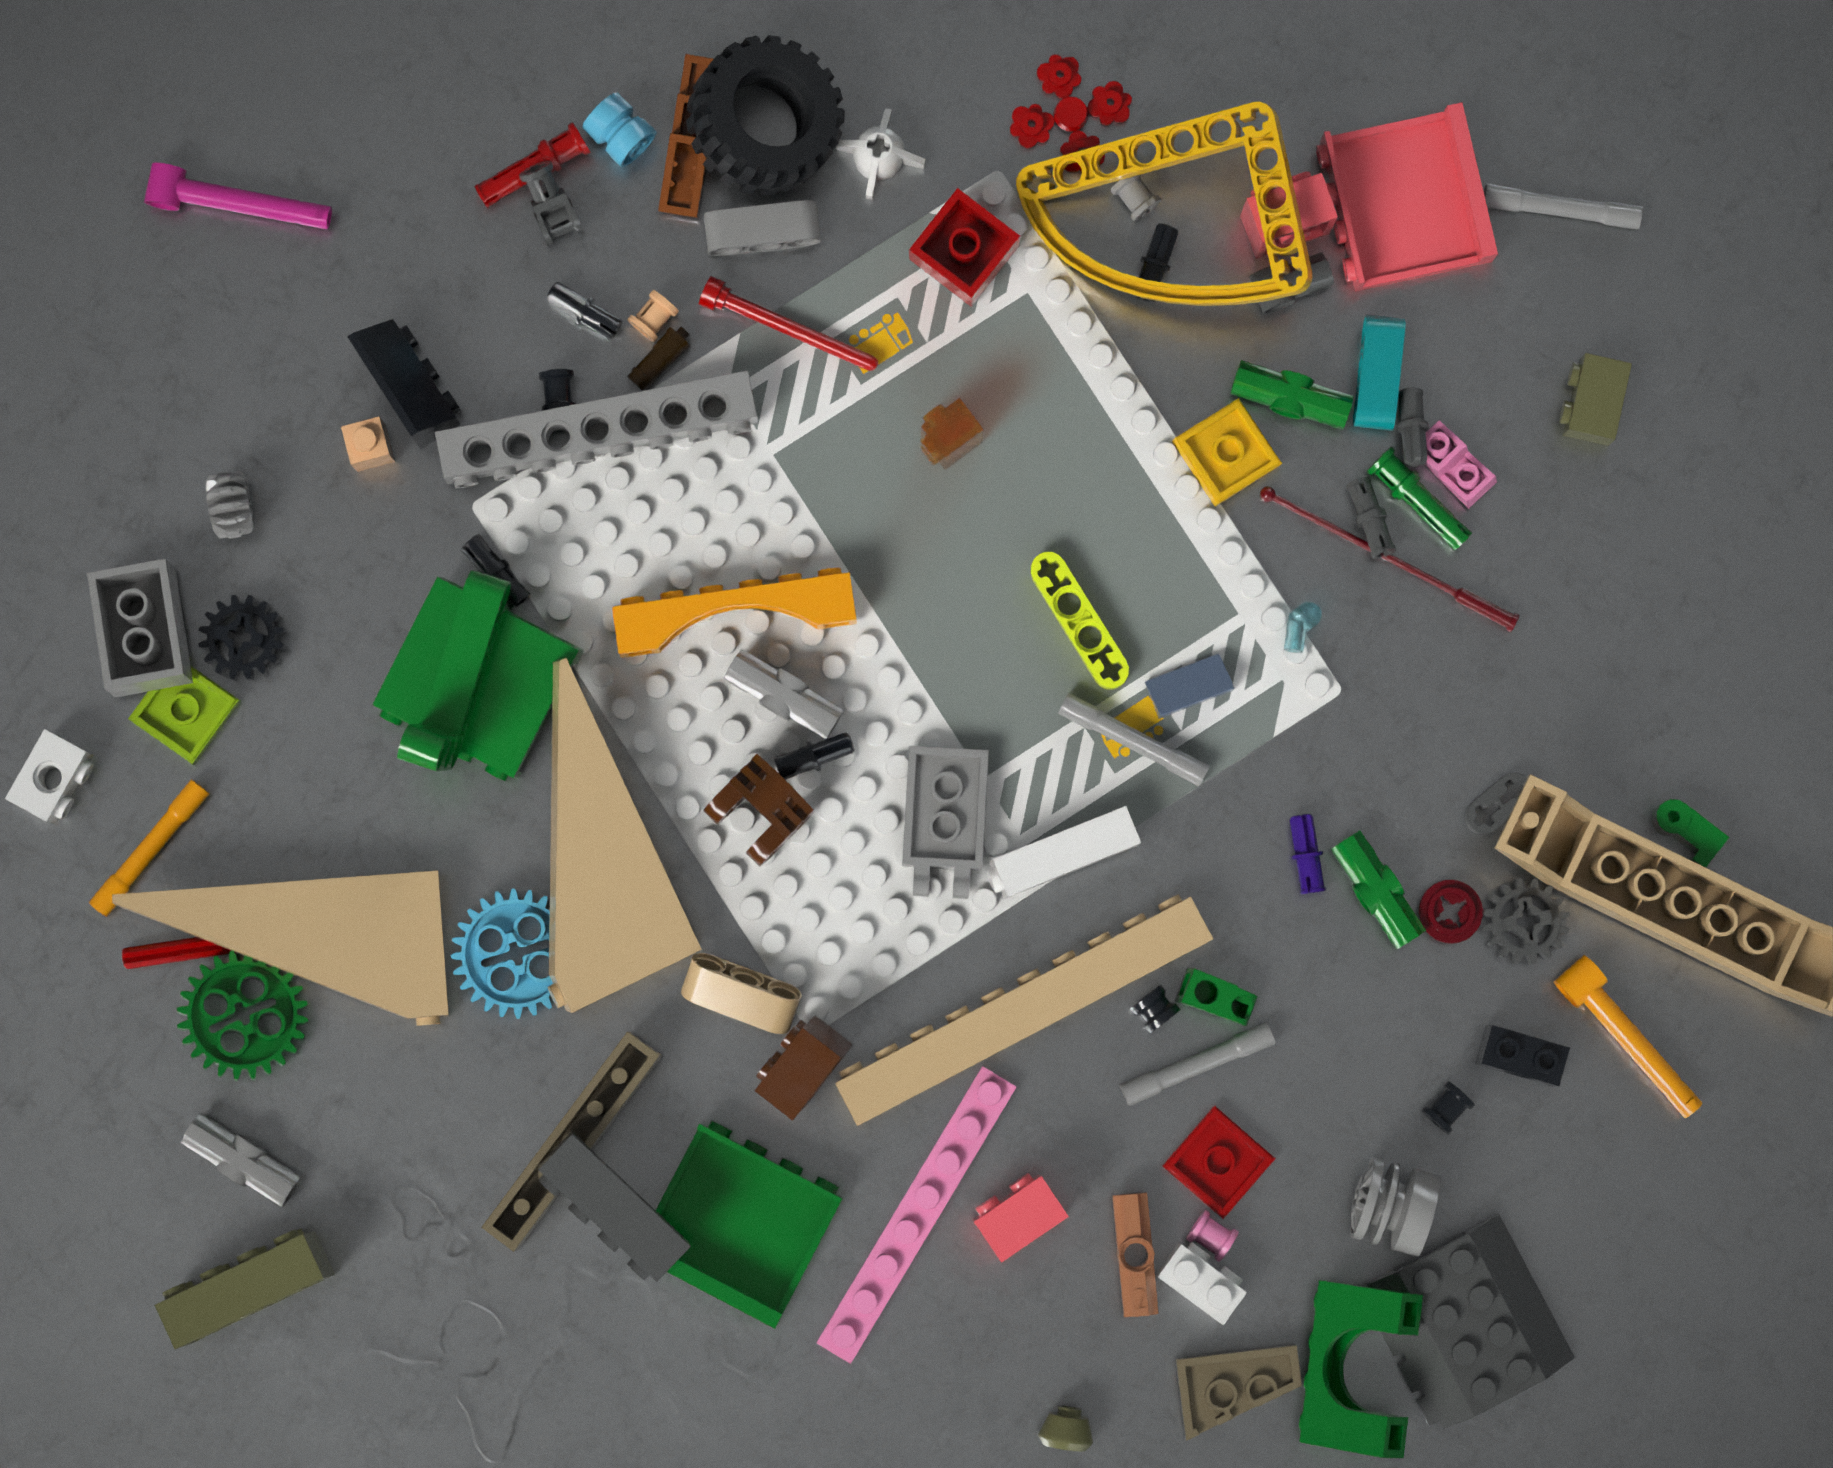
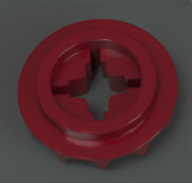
M1443 880L1433 884L1423 894L1418 915L1426 932L1436 941L1453 944L1467 940L1478 930L1483 917V907L1478 894L1468 884L1458 880ZM1440 897L1450 905L1460 904L1461 902L1465 903V905L1460 907L1461 910L1456 913L1460 927H1458L1456 922L1453 923L1450 918L1437 922L1436 919L1444 911L1443 902Z

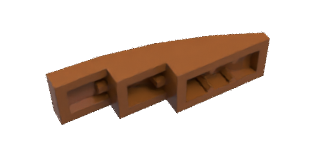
M685 54L680 93L677 95L673 128L669 137L659 212L698 218L707 172L703 165L706 157L703 153L696 154L691 145L696 138V134H690L687 131L686 121L692 114L687 111L689 97L694 93L693 86L714 58Z

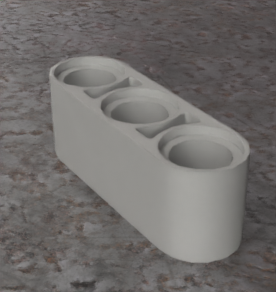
M812 200L720 209L703 215L707 252L711 256H727L806 247L821 242L817 202Z

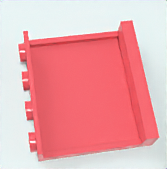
M1463 102L1447 105L1444 112L1333 136H1331L1330 131L1323 133L1320 140L1321 145L1316 146L1317 159L1320 168L1327 169L1329 183H1326L1338 216V220L1334 224L1335 237L1338 244L1344 243L1347 258L1342 259L1343 271L1346 281H1353L1355 292L1494 261L1498 251Z

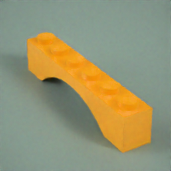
M839 567L827 568L817 571L818 577L802 579L801 573H793L779 576V582L763 585L762 579H751L739 582V588L723 590V585H710L699 588L700 594L684 596L683 591L678 590L661 593L660 600L645 602L643 596L621 599L620 606L612 607L618 654L621 658L661 653L675 637L690 626L713 615L733 610L761 609L780 612L800 619L817 630L857 624L850 572L842 573Z

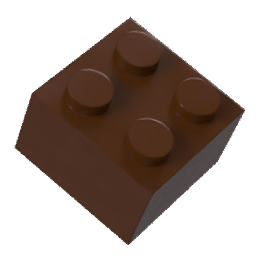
M816 1015L808 1023L800 1020L781 1042L780 1045L786 1049L783 1054L776 1051L756 1075L761 1080V1083L754 1091L792 1121L807 1106L853 1045Z

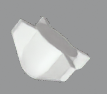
M885 108L880 126L874 125L866 128L857 136L856 140H840L836 146L838 151L852 153L857 170L864 177L869 178L866 199L873 200L876 182L894 177L900 171L902 165L921 169L925 167L926 159L905 151L901 137L893 129L889 128L892 116L891 109Z

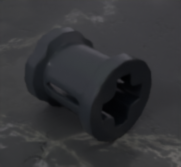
M551 369L539 373V380L543 381L545 395V404L541 406L542 411L576 404L572 401L571 379L574 378L573 370Z
M1447 1081L1444 1085L1445 1091L1430 1107L1425 1106L1421 1111L1433 1124L1449 1135L1452 1131L1451 1125L1466 1109H1472L1475 1104L1458 1087Z

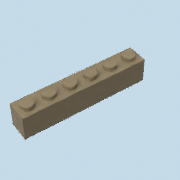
M627 1031L481 1228L511 1251L519 1250L560 1195L559 1193L557 1196H554L540 1183L538 1179L543 1174L538 1170V1166L571 1131L593 1150L662 1058V1055L632 1032Z

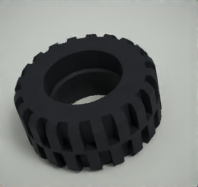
M768 35L762 43L758 36L747 37L741 44L734 42L713 59L693 86L694 93L689 97L687 111L692 114L686 121L688 133L696 134V138L691 145L696 154H704L706 161L703 165L710 173L716 169L722 174L719 181L730 187L733 182L740 184V192L752 194L757 188H760V193L763 196L775 195L779 189L786 193L795 189L801 182L805 183L830 158L833 154L832 150L839 144L842 136V131L839 127L845 120V110L837 108V105L843 100L839 87H832L831 81L835 77L829 67L823 70L817 64L820 57L813 51L808 55L800 51L802 44L790 40L787 45L781 44L780 36ZM746 86H761L779 94L788 103L795 117L796 137L794 141L786 146H770L760 143L749 136L739 124L735 114L734 95L736 91Z

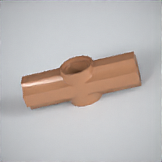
M1147 1192L1112 1195L1117 1243L1116 1256L1119 1264L1123 1316L1140 1317L1159 1314L1154 1268L1155 1253L1152 1247ZM1134 1243L1142 1244L1146 1250L1144 1262L1137 1266L1129 1265L1124 1257L1126 1248Z

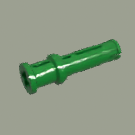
M1392 446L1389 447L1366 472L1369 475L1375 474L1391 490L1390 495L1394 499L1400 500L1402 498L1455 551L1473 532L1419 481L1421 479L1420 473L1416 469L1411 471L1395 455L1396 450Z

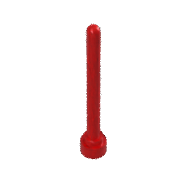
M710 276L705 284L699 300V305L712 311L716 308L720 310L727 308L865 370L873 371L878 366L877 358L871 354L732 294V289L726 287L725 281Z

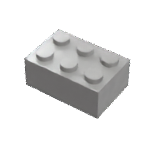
M164 558L87 573L104 689L116 698L193 683L176 570L170 562Z

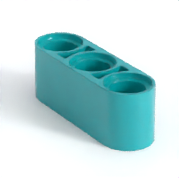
M1365 314L1353 411V426L1389 431L1394 429L1406 319Z

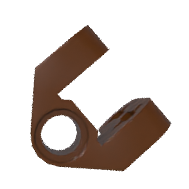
M758 754L729 781L703 810L718 825L746 799L772 824L746 851V854L759 867L765 864L815 812L802 796Z

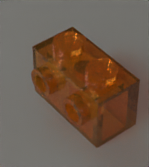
M960 398L946 408L942 404L936 406L923 417L925 423L921 426V440L919 441L922 445L920 449L933 466L939 462L946 470L983 443L984 429Z

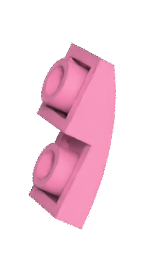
M1438 421L1425 433L1427 462L1424 465L1469 509L1497 483L1496 476L1468 451L1467 445L1441 421Z

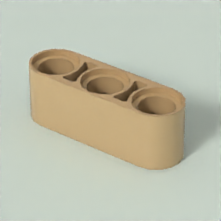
M707 953L693 955L681 989L682 996L696 1005L775 1034H785L790 1031L802 997V993L791 984Z

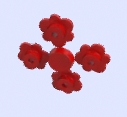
M1054 54L1050 56L1048 63H1043L1038 67L1037 77L1043 82L1042 90L1046 94L1055 93L1062 100L1056 104L1053 116L1048 112H1042V107L1039 104H1032L1029 109L1024 106L1015 108L1012 113L1014 123L1010 126V133L1014 137H1019L1018 140L1022 147L1030 149L1037 142L1046 143L1049 140L1050 135L1048 131L1053 128L1055 121L1061 129L1073 131L1069 136V142L1062 144L1060 148L1062 155L1100 145V140L1097 136L1087 137L1083 131H1077L1086 124L1088 115L1100 117V123L1105 126L1111 125L1113 121L1124 123L1130 116L1128 106L1132 103V97L1129 93H1123V87L1119 82L1110 81L1105 87L1097 86L1093 89V99L1086 106L1081 99L1070 97L1073 93V87L1079 86L1082 80L1080 74L1077 73L1079 70L1078 61L1074 57L1062 59L1060 55ZM1062 73L1063 77H1057L1056 74ZM1113 101L1114 104L1108 105L1107 102ZM1033 122L1035 126L1030 127L1028 124ZM1105 154L1100 160V165H1102L1105 160ZM1076 162L1070 163L1064 168L1069 173L1080 171L1082 174V169Z

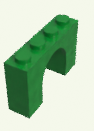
M1319 1280L1318 1290L1314 1296L1315 1316L1313 1331L1309 1337V1365L1304 1377V1406L1299 1418L1300 1443L1380 1458H1404L1409 1417L1375 1412L1360 1406L1348 1392L1343 1369L1348 1349L1365 1332L1374 1330L1399 1335L1418 1336L1423 1295Z

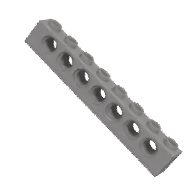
M746 370L435 432L444 480L447 484L454 483L455 488H466L477 485L479 478L493 476L496 481L507 480L517 477V471L532 468L533 473H542L556 469V463L570 460L572 465H583L594 462L596 460L595 455L611 453L613 458L623 457L635 453L634 448L649 445L651 450L664 449L673 446V440L686 437L689 438V442H699L711 439L712 432L727 430L728 434H740L750 431L751 425L758 423L749 373ZM714 399L723 401L726 404L725 412L719 417L706 415L704 408L709 401ZM680 407L687 412V417L683 423L671 425L666 422V413L671 408ZM643 415L648 419L647 427L642 432L633 433L626 428L627 421L632 416ZM601 422L608 425L609 431L604 439L595 441L588 437V430L594 423ZM557 430H564L570 434L569 442L562 448H553L549 445L551 434ZM517 438H526L531 443L529 451L522 456H515L510 453V446ZM481 445L490 447L491 456L488 461L482 464L471 461L472 451L476 447Z

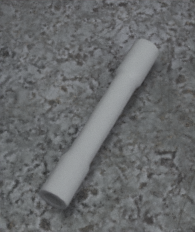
M1486 184L1484 189L1487 208L1547 214L1595 221L1604 225L1639 230L1642 220L1643 207L1637 205L1581 200L1526 192L1519 188Z
M1071 693L1067 694L1058 712L1059 715L1086 729L1095 730L1166 767L1171 773L1200 787L1209 770L1210 765L1103 713L1098 707Z
M1265 1022L1234 1035L1230 1040L1157 1071L1147 1072L1119 1084L1127 1105L1131 1106L1160 1094L1168 1087L1236 1058L1249 1056L1276 1044L1268 1023Z

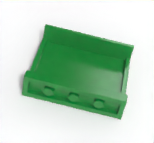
M444 577L436 578L372 704L382 710L379 715L380 717L398 726H401L403 721L408 724L421 723L463 591V587ZM505 609L458 758L469 763L475 758L487 764L485 771L503 781H506L508 776L512 778L520 777L522 773L520 768L552 708L553 662L567 658L572 668L574 664H578L584 650Z
M712 1120L708 1127L701 1123L698 1125L696 1134L656 1208V1211L688 1240L691 1246L667 1273L775 1329L843 1197L836 1194L839 1189L837 1185L819 1176L815 1183L801 1176L804 1168L783 1157L779 1164L765 1157L768 1149L746 1139L744 1145L729 1138L733 1132L732 1130Z

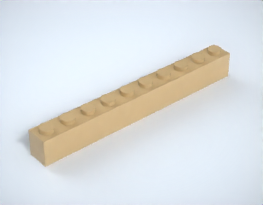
M1178 894L1158 905L1161 913L1149 919L1142 913L1123 923L1126 931L1111 938L1107 931L1088 941L1090 950L1076 957L1074 951L1071 950L1052 960L1055 966L1054 969L1041 975L1037 968L1016 979L1019 987L1005 994L1003 988L1000 987L981 997L984 1005L970 1012L966 1005L945 1016L949 1024L935 1031L930 1024L910 1035L913 1040L911 1044L899 1049L897 1044L894 1043L876 1052L875 1056L878 1061L863 1068L859 1061L840 1071L839 1074L842 1080L835 1084L856 1125H861L1213 940L1193 899L1189 897L1182 901Z

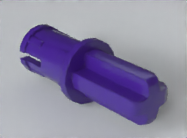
M1312 814L1293 816L1290 818L1295 855L1291 857L1296 859L1301 887L1300 893L1308 894L1326 891L1320 855H1323V851L1318 849Z

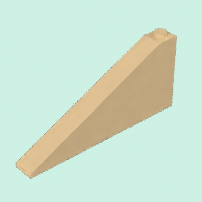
M562 658L553 662L549 976L553 984L548 986V990L557 1008L564 1006L566 1011L573 1013L702 949L567 658Z
M438 870L112 894V903L119 907L406 1019H416L417 1026L441 1024L440 1017L449 1015Z

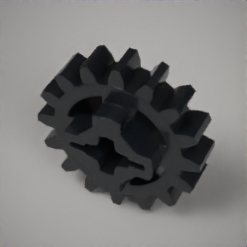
M231 595L230 606H226L220 600L216 602L219 612L216 615L206 612L205 616L211 623L209 626H200L198 630L207 635V640L198 643L199 648L210 650V653L204 658L205 662L208 664L218 662L215 672L221 676L229 669V676L233 681H237L241 673H244L248 681H254V671L256 670L265 676L268 675L269 672L266 664L269 661L274 664L280 663L278 657L274 655L275 651L286 650V645L278 641L279 636L287 633L286 629L275 626V623L280 620L281 616L277 612L267 615L270 604L263 601L256 607V600L252 595L247 596L245 603H241L238 596ZM237 614L234 621L226 626L222 625L227 618ZM256 615L265 623L268 635L260 633L256 628ZM245 629V632L251 636L250 642H243L240 648V644L234 641L236 634L242 635ZM217 641L225 643L228 647L229 661L222 656ZM259 650L264 651L256 660L248 663L251 655Z

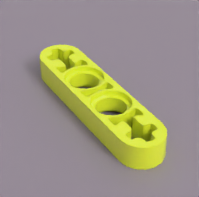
M1054 552L1039 554L1034 558L1030 570L1031 578L1095 682L1106 690L1120 688L1129 675V666L1126 659L1065 561ZM1045 560L1049 565L1054 563L1058 565L1059 568L1056 569L1055 576L1060 584L1065 578L1071 584L1059 588L1053 596H1050L1047 590L1054 588L1050 578L1047 576L1040 578L1038 576L1042 568L1040 563ZM1072 593L1079 598L1081 605L1078 612L1073 615H1066L1059 610L1057 605L1058 599L1063 594ZM1085 627H1094L1101 634L1100 644L1093 649H1087L1079 642L1078 635ZM1107 645L1112 650V652L1105 654L1108 662L1111 665L1118 663L1121 666L1117 673L1119 680L1115 682L1110 677L1105 679L1101 677L1100 674L1104 671V665L1099 658L1095 663H1092L1088 658L1099 654Z

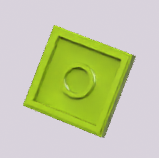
M191 666L193 683L148 691L128 719L185 760L195 765L241 700Z

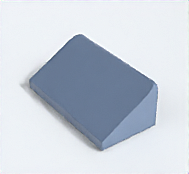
M1219 654L1145 681L1159 719L1224 695L1235 689Z

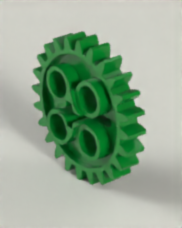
M230 951L229 963L225 964L216 955L214 956L215 968L213 970H210L203 964L199 966L203 976L201 980L189 976L188 982L194 988L193 992L181 991L180 997L189 1002L188 1006L177 1007L178 1014L187 1016V1020L177 1024V1029L190 1032L182 1040L183 1046L196 1045L190 1057L193 1060L204 1055L206 1057L203 1064L205 1071L214 1063L219 1065V1078L225 1074L227 1069L233 1070L234 1081H238L241 1071L247 1070L250 1079L255 1080L256 1069L260 1067L269 1076L271 1075L270 1063L272 1061H275L282 1067L286 1065L282 1055L284 1051L294 1055L297 1053V1049L291 1043V1040L304 1039L305 1035L296 1029V1025L307 1024L308 1018L297 1015V1011L303 1010L308 1004L307 1001L295 1000V997L303 991V987L294 986L290 988L288 984L294 977L291 973L281 976L278 974L280 969L273 966L270 968L260 961L253 962L252 958L244 956L243 961H238L234 951ZM249 979H256L264 986V992L259 998L248 999L241 992L242 984ZM212 996H220L226 1001L227 1009L222 1015L211 1016L204 1010L205 1001ZM271 998L276 1001L275 1005L252 1013L249 1016V1024L243 1025L240 1020H237L217 1032L211 1033L209 1031L210 1026L233 1018L236 1015V1007L242 1006L244 1011H248ZM273 1015L277 1017L281 1023L279 1032L274 1035L261 1033L257 1024L263 1016ZM229 1032L240 1034L244 1039L242 1049L234 1053L224 1050L221 1046V1039L225 1034Z

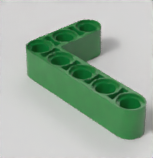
M471 570L468 574L421 723L409 724L406 727L398 748L397 758L399 760L436 772L451 770L454 767L507 604L511 582L475 570Z

